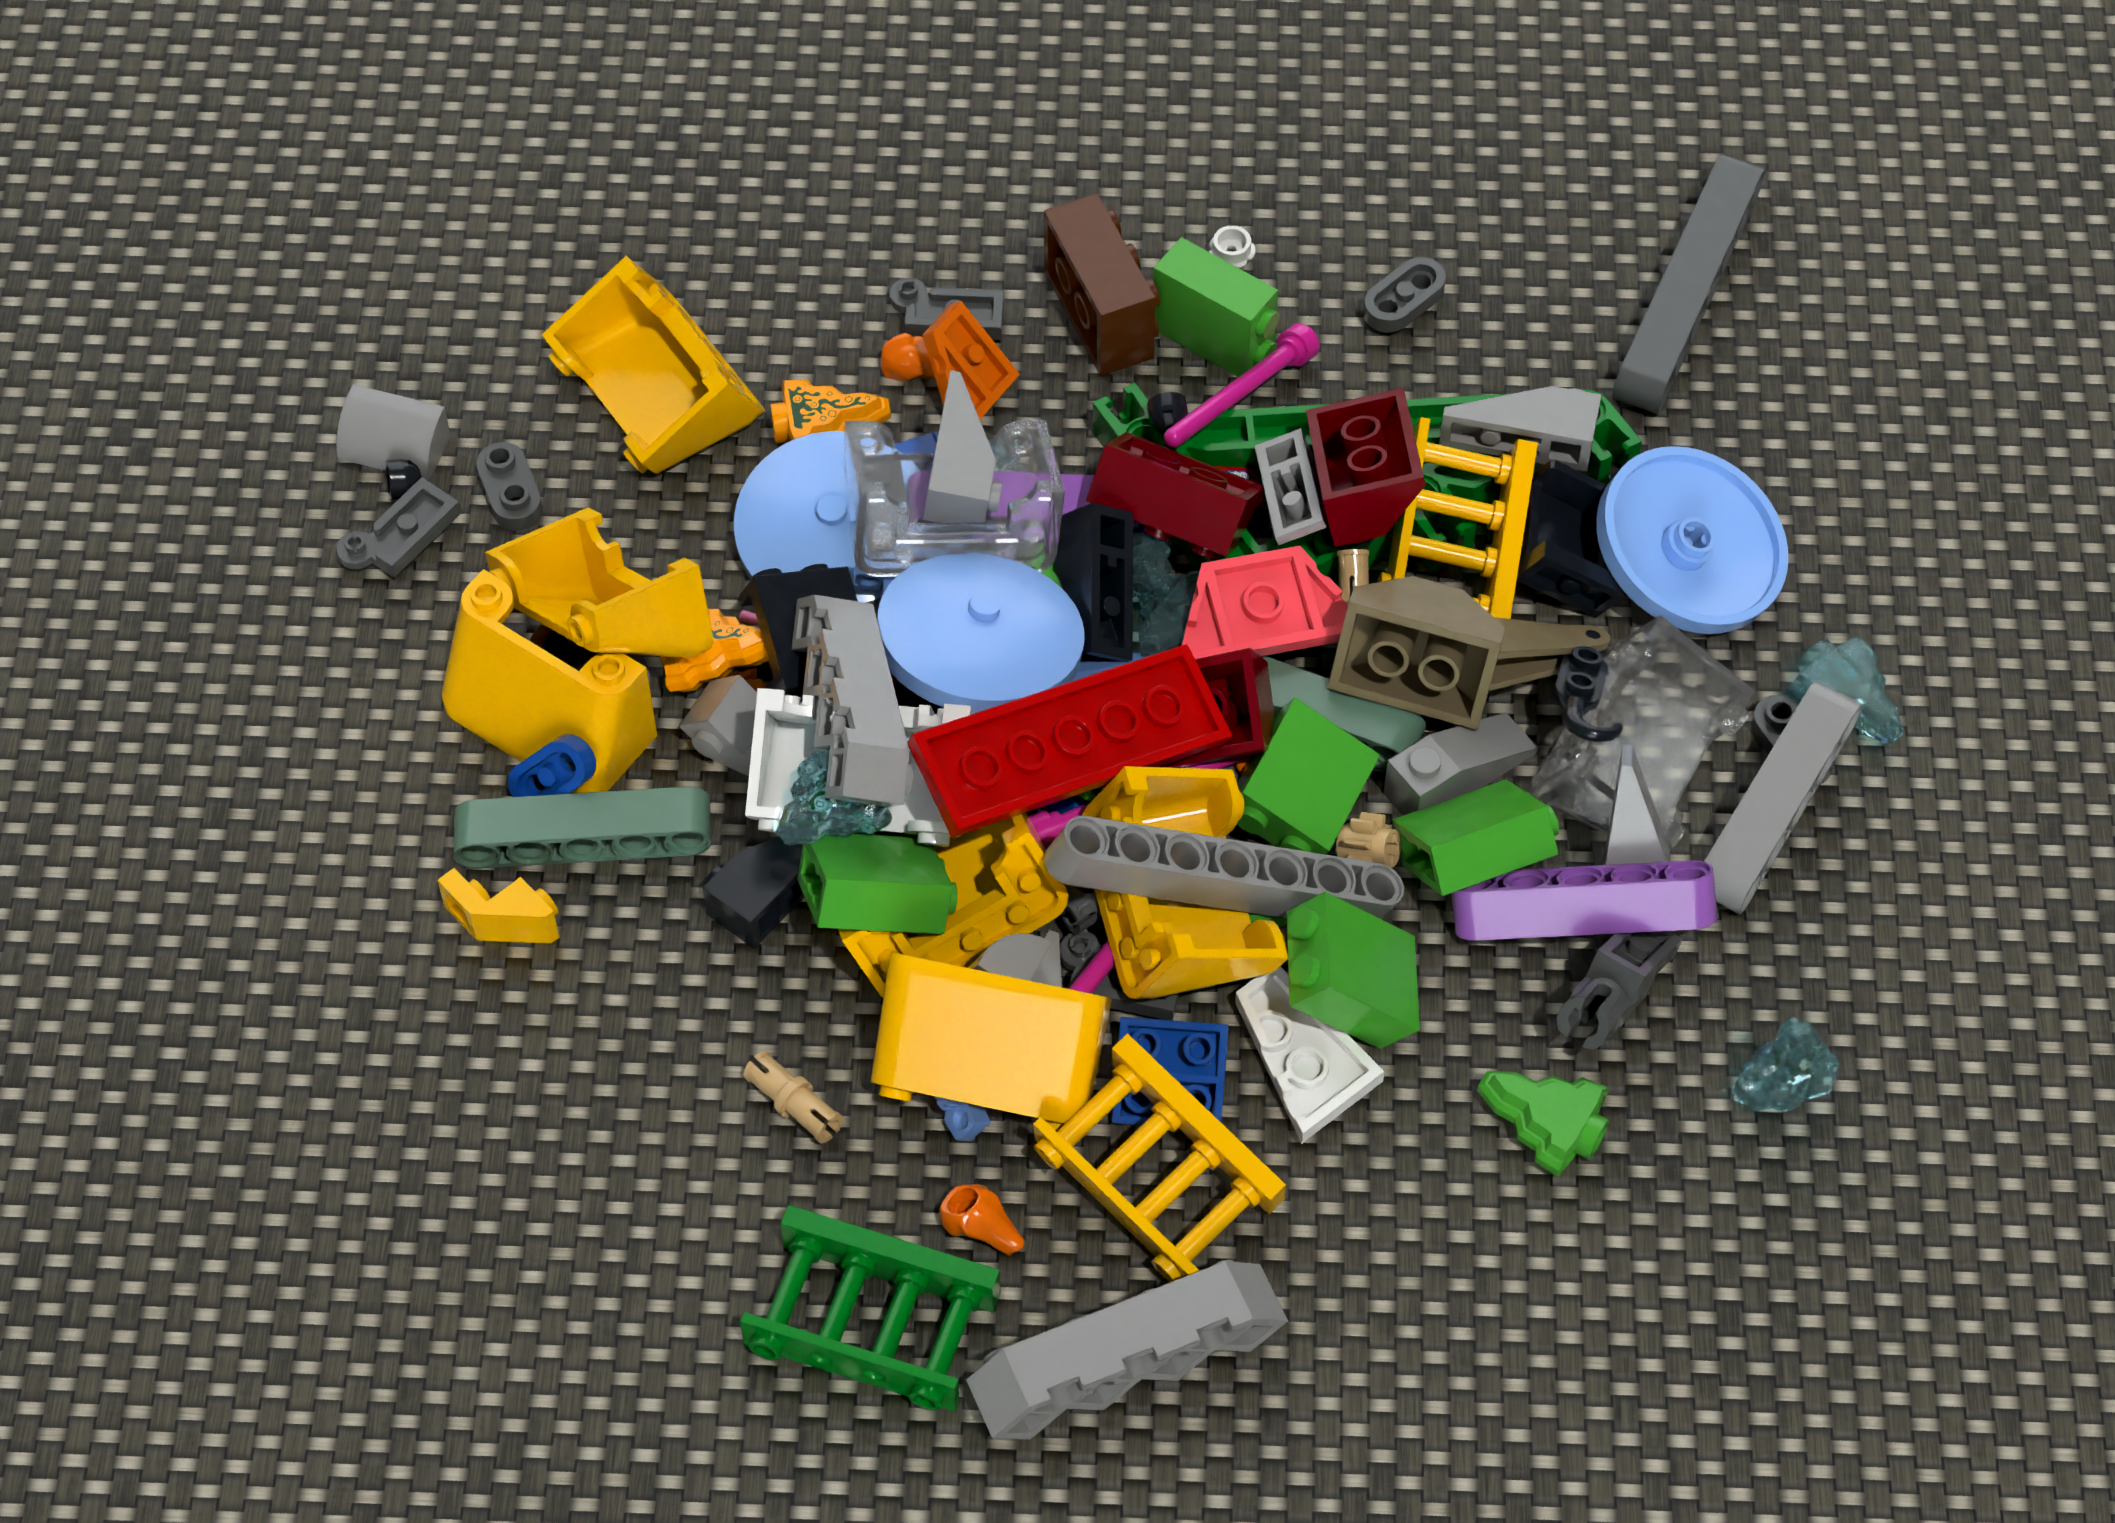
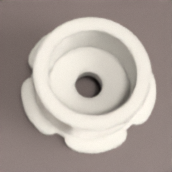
M1238 226L1220 228L1209 243L1210 253L1239 269L1244 268L1247 265V261L1254 258L1256 252L1255 245L1251 243L1249 233Z

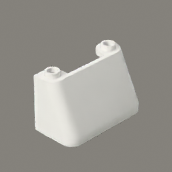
M757 688L745 816L753 820H759L758 830L790 833L791 824L915 834L918 835L917 844L949 846L951 836L911 750L908 764L913 768V784L910 793L904 798V805L882 807L847 801L841 802L833 799L826 801L825 795H820L814 800L815 810H811L810 805L803 807L802 804L808 803L816 793L826 790L830 750L813 748L819 699L812 695H803V700L800 702L801 697L785 695L784 690ZM944 704V708L937 709V714L934 713L930 705H919V707L899 706L907 741L913 733L975 713L972 707L967 705Z

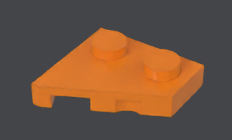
M962 301L951 303L922 335L943 406L950 370L961 372L979 419L987 413L1020 375Z

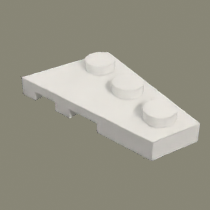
M1281 966L1270 974L1255 977L1236 991V1006L1301 1144L1383 1082L1384 1071L1347 1033L1290 1007L1289 974Z

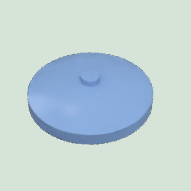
M826 431L796 438L766 456L745 481L737 499L734 512V536L738 555L750 580L753 575L766 569L778 568L781 569L782 573L800 571L814 564H826L828 568L848 566L854 586V567L858 557H880V554L858 555L846 460L850 453L892 452L898 450L884 441L861 433ZM899 452L909 522L907 481L911 476L919 473V471L907 457ZM929 537L932 547L934 537ZM854 588L858 602L866 603L882 598V589L876 591Z
M1669 446L1648 450L1628 461L1610 480L1600 498L1596 525L1598 542L1605 563L1622 590L1639 607L1658 620L1670 626L1694 633L1720 634L1731 632L1748 625L1758 618L1780 593L1786 579L1789 561L1788 545L1783 525L1772 503L1757 484L1726 460L1711 453L1689 447Z
M946 554L914 564L900 573L888 585L880 600L877 613V622L889 670L896 679L910 691L941 707H944V704L971 706L975 713L1072 682L1080 665L1085 640L1084 626L1080 613L1068 594L1058 584L1025 564L990 554Z

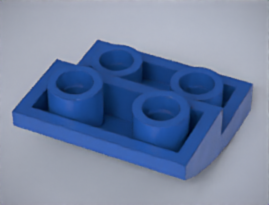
M1121 1017L1119 1041L1128 1033L1222 1123L1229 1025ZM1138 1091L1135 1095L1129 1092L1113 1108L1112 1124L1141 1126L1153 1115L1151 1108L1154 1104L1141 1091Z

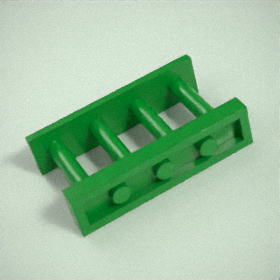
M788 1205L781 1221L783 1246L791 1252L792 1256L766 1318L747 1312L743 1313L740 1325L744 1345L748 1346L753 1353L765 1359L779 1360L780 1357L907 1396L912 1403L927 1410L937 1411L942 1407L956 1412L960 1403L959 1382L957 1378L947 1374L971 1312L981 1309L994 1313L1001 1294L1000 1270ZM823 1260L839 1265L845 1271L820 1333L817 1335L788 1326V1322L812 1263ZM875 1276L894 1282L897 1289L871 1352L840 1341L865 1279ZM926 1292L946 1298L950 1305L926 1368H922L893 1358L918 1295H923Z

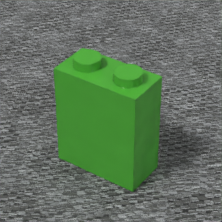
M1182 237L1153 268V282L1157 287L1160 298V305L1155 307V318L1161 335L1237 377L1277 349L1278 344L1275 342V333L1280 319V313L1277 312L1278 289Z
M1294 697L1273 717L1268 750L1251 756L1237 782L1239 791L1244 798V813L1237 825L1248 833L1259 835L1276 847L1327 854L1331 850L1380 754Z
M1507 779L1392 819L1394 829L1398 830L1401 837L1400 855L1403 867L1442 896L1558 855L1555 836L1559 834V824L1553 809Z
M805 831L797 880L818 928L944 934L947 915L954 914L956 910L957 886L955 882L950 881L945 871L944 860L938 857L934 847L917 844V837Z
M1323 892L1286 912L1290 1007L1379 1049L1420 1030L1414 935L1327 892Z

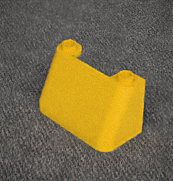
M627 256L616 264L542 334L543 338L553 349L548 357L554 365L567 377L574 372L584 379L627 434L623 439L628 448L623 451V454L641 473L649 469L653 473L658 474L747 427L765 411L758 399L679 301L660 282Z
M589 507L485 552L489 573L503 580L511 588L514 597L513 608L589 651L692 658L712 648L713 633L699 565L684 557L667 565V574L652 581L624 566L621 547L618 542L605 543L597 529L598 525L603 524L602 514Z
M483 569L465 588L460 601L442 687V699L447 715L455 722L520 762L561 735H576L582 738L592 749L596 759V770L590 780L570 793L608 791L657 737L647 667L625 654L600 653L591 658L579 671L502 625L509 617L514 606L511 588L503 580Z
M1124 766L1090 802L1082 816L1226 838L1244 813V798L1239 791L1233 769ZM1094 889L1123 992L1129 998L1154 999L1266 975L1276 971L1288 960L1285 937L1274 921L1257 920L1251 924L1248 912Z
M1027 813L967 832L960 837H950L948 847L933 846L938 857L944 860L945 871L950 881L955 882L957 886L956 910L954 914L947 915L944 934L838 929L842 942L882 998L884 996L891 952L968 968L989 946L1000 938L1018 933L1030 934L1063 913L1068 903L1066 887L1064 883L1053 878L1046 869L1044 863L1046 848Z
M891 952L870 1082L881 1085L880 1096L911 1102L912 1094L916 1092L1035 1118L1042 1117L1051 1127L1058 1131L1092 1098L1112 998Z

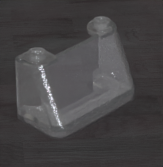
M1046 420L1010 422L996 433L993 443V454L996 459L993 481L1002 482L997 513L987 511L985 522L952 523L923 520L935 454H894V438L887 426L873 421H845L843 444L851 544L855 565L861 572L876 577H897L907 568L923 560L941 555L966 553L990 554L1008 558L1025 564L1039 572L1048 569L1054 563L1058 550L1065 491Z
M1660 615L1620 640L1607 652L1604 661L1608 665V672L1600 703L1597 708L1590 710L1582 717L1587 723L1599 728H1610L1615 723H1620L1623 725V731L1620 736L1608 742H1592L1575 736L1563 725L1533 776L1527 792L1542 803L1549 805L1553 810L1608 834L1622 744L1633 745L1671 850L1681 839L1685 831V827L1681 825L1684 814L1676 808L1678 801L1711 742L1724 733L1728 736L1735 734L1745 723L1749 715L1745 708L1755 690Z

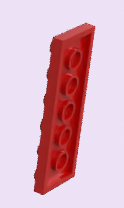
M1187 643L913 733L907 744L951 838L1107 785L1124 766L1160 767L1224 745L1232 737V733Z

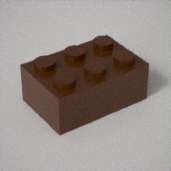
M1098 193L1044 210V273L1099 375L1103 376L1154 359V338L1159 336V328L1155 318V307L1160 305V298L1151 278L1145 280L1140 271V260L1135 247L1131 243L1125 244L1121 236V227L1116 213L1113 209L1107 210Z

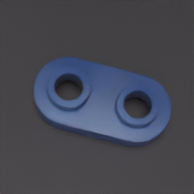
M572 734L561 735L510 771L508 787L512 797L569 794L593 777L596 770L594 753L582 738Z

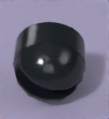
M1160 393L1153 396L1147 402L1150 423L1156 431L1163 435L1166 429H1169L1188 415L1186 398L1180 393Z
M386 460V480L390 500L399 499L422 475L419 467L410 460Z

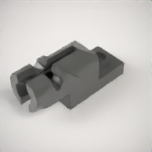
M1671 931L1615 933L1597 950L1586 977L1573 989L1570 998L1561 1006L1557 1015L1558 1030L1568 1038L1576 1030L1580 1020L1587 1024L1596 1015L1599 1023L1595 1030L1586 1038L1583 1048L1595 1050L1603 1045L1647 996L1656 975L1676 955L1683 938Z

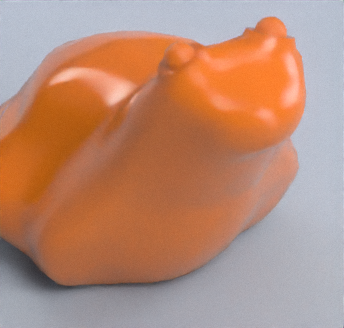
M902 333L894 336L883 345L880 357L881 371L886 378L897 381H910L915 378L935 379L923 337Z
M980 1184L957 1186L948 1193L941 1203L939 1209L940 1221L950 1235H964L981 1240L1008 1256L1023 1248L1024 1238L1006 1215L999 1197L986 1186Z

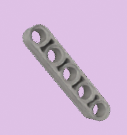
M1817 680L1811 684L1704 861L1712 865L1714 870L1717 903L1738 914H1741L1746 909L1852 732L1862 711V703Z

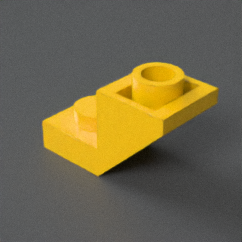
M455 868L437 880L444 907L477 941L551 944L559 938L555 919L558 909L554 901L543 889L539 888L534 891L521 877L492 898H490L487 891L477 880L472 879L468 882Z

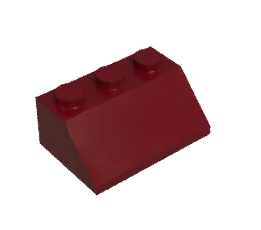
M1404 387L1306 410L1323 503L1334 547L1359 544L1369 539L1385 536L1425 486Z
M1126 432L1105 444L1085 501L1133 512V520L1145 524L1143 531L1149 535L1163 540H1172L1173 536L1190 542V549L1193 552L1208 558L1218 559L1220 554L1227 557L1236 549L1263 494L1264 486Z
M1252 648L1195 659L1232 733V737L1224 745L1160 767L1184 768L1267 751L1274 717L1267 661Z

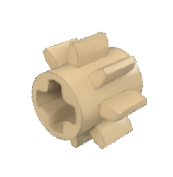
M1361 812L1359 819L1351 818L1350 823H1345L1339 832L1336 843L1337 856L1381 863L1393 868L1400 856L1401 837L1398 830L1393 829V825L1385 824V815Z

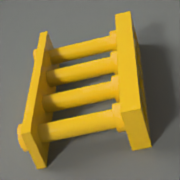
M1420 417L1413 431L1421 467L1423 468V462L1494 477L1495 483L1501 484L1499 501L1494 500L1492 504L1422 489L1395 522L1387 573L1381 572L1377 582L1404 578L1408 555L1480 571V576L1487 578L1484 594H1479L1477 598H1472L1493 617L1511 619L1538 443L1518 439L1508 454H1501L1497 458L1427 442L1431 419ZM1416 508L1487 524V529L1494 531L1492 547H1486L1485 551L1412 535Z
M1127 1033L1112 1048V1062L1116 1067L1112 1071L1114 1077L1058 1131L1051 1127L1042 1117H1039L1033 1123L1034 1137L1037 1141L1034 1149L1054 1170L1063 1166L1155 1256L1151 1261L1153 1266L1171 1283L1199 1272V1269L1191 1261L1247 1206L1254 1208L1258 1204L1268 1214L1276 1209L1285 1200L1286 1184ZM1138 1091H1141L1154 1104L1151 1108L1153 1115L1095 1169L1073 1146L1129 1092L1135 1095ZM1179 1128L1194 1142L1190 1146L1193 1152L1142 1202L1134 1207L1112 1184L1168 1130L1175 1132ZM1219 1166L1233 1180L1230 1184L1232 1191L1174 1246L1151 1223L1207 1168L1214 1170Z

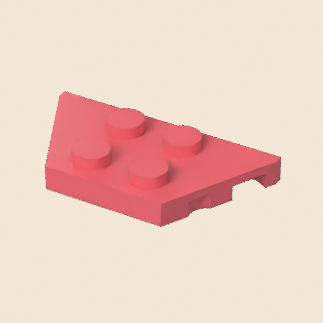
M1301 546L1205 562L1200 567L1182 645L1188 643L1194 658L1198 659L1246 648H1252L1260 656H1267L1337 643L1340 639L1348 604L1341 598L1343 591L1330 577L1319 572L1316 562Z

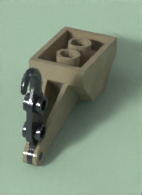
M1416 576L1354 587L1348 603L1327 689L1478 730L1488 691L1558 674L1553 694L1562 709L1563 724L1570 733L1587 741L1608 742L1618 738L1623 731V725L1620 723H1615L1610 728H1599L1587 723L1582 718L1590 710L1598 707L1608 672V665L1604 660L1611 638L1604 629L1594 625H1563L1496 618L1463 589Z

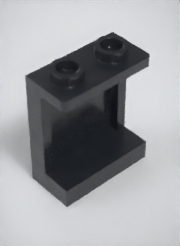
M1550 460L1533 473L1517 581L1597 618L1627 596L1608 569L1598 542L1597 510L1600 498L1607 484L1601 483L1559 461Z
M814 564L800 571L782 573L781 569L778 568L766 569L753 575L751 581L739 595L741 606H754L773 674V680L765 689L784 690L785 695L801 697L800 702H802L807 653L791 650L797 599L810 595H820L858 601L848 566L828 568L826 564Z

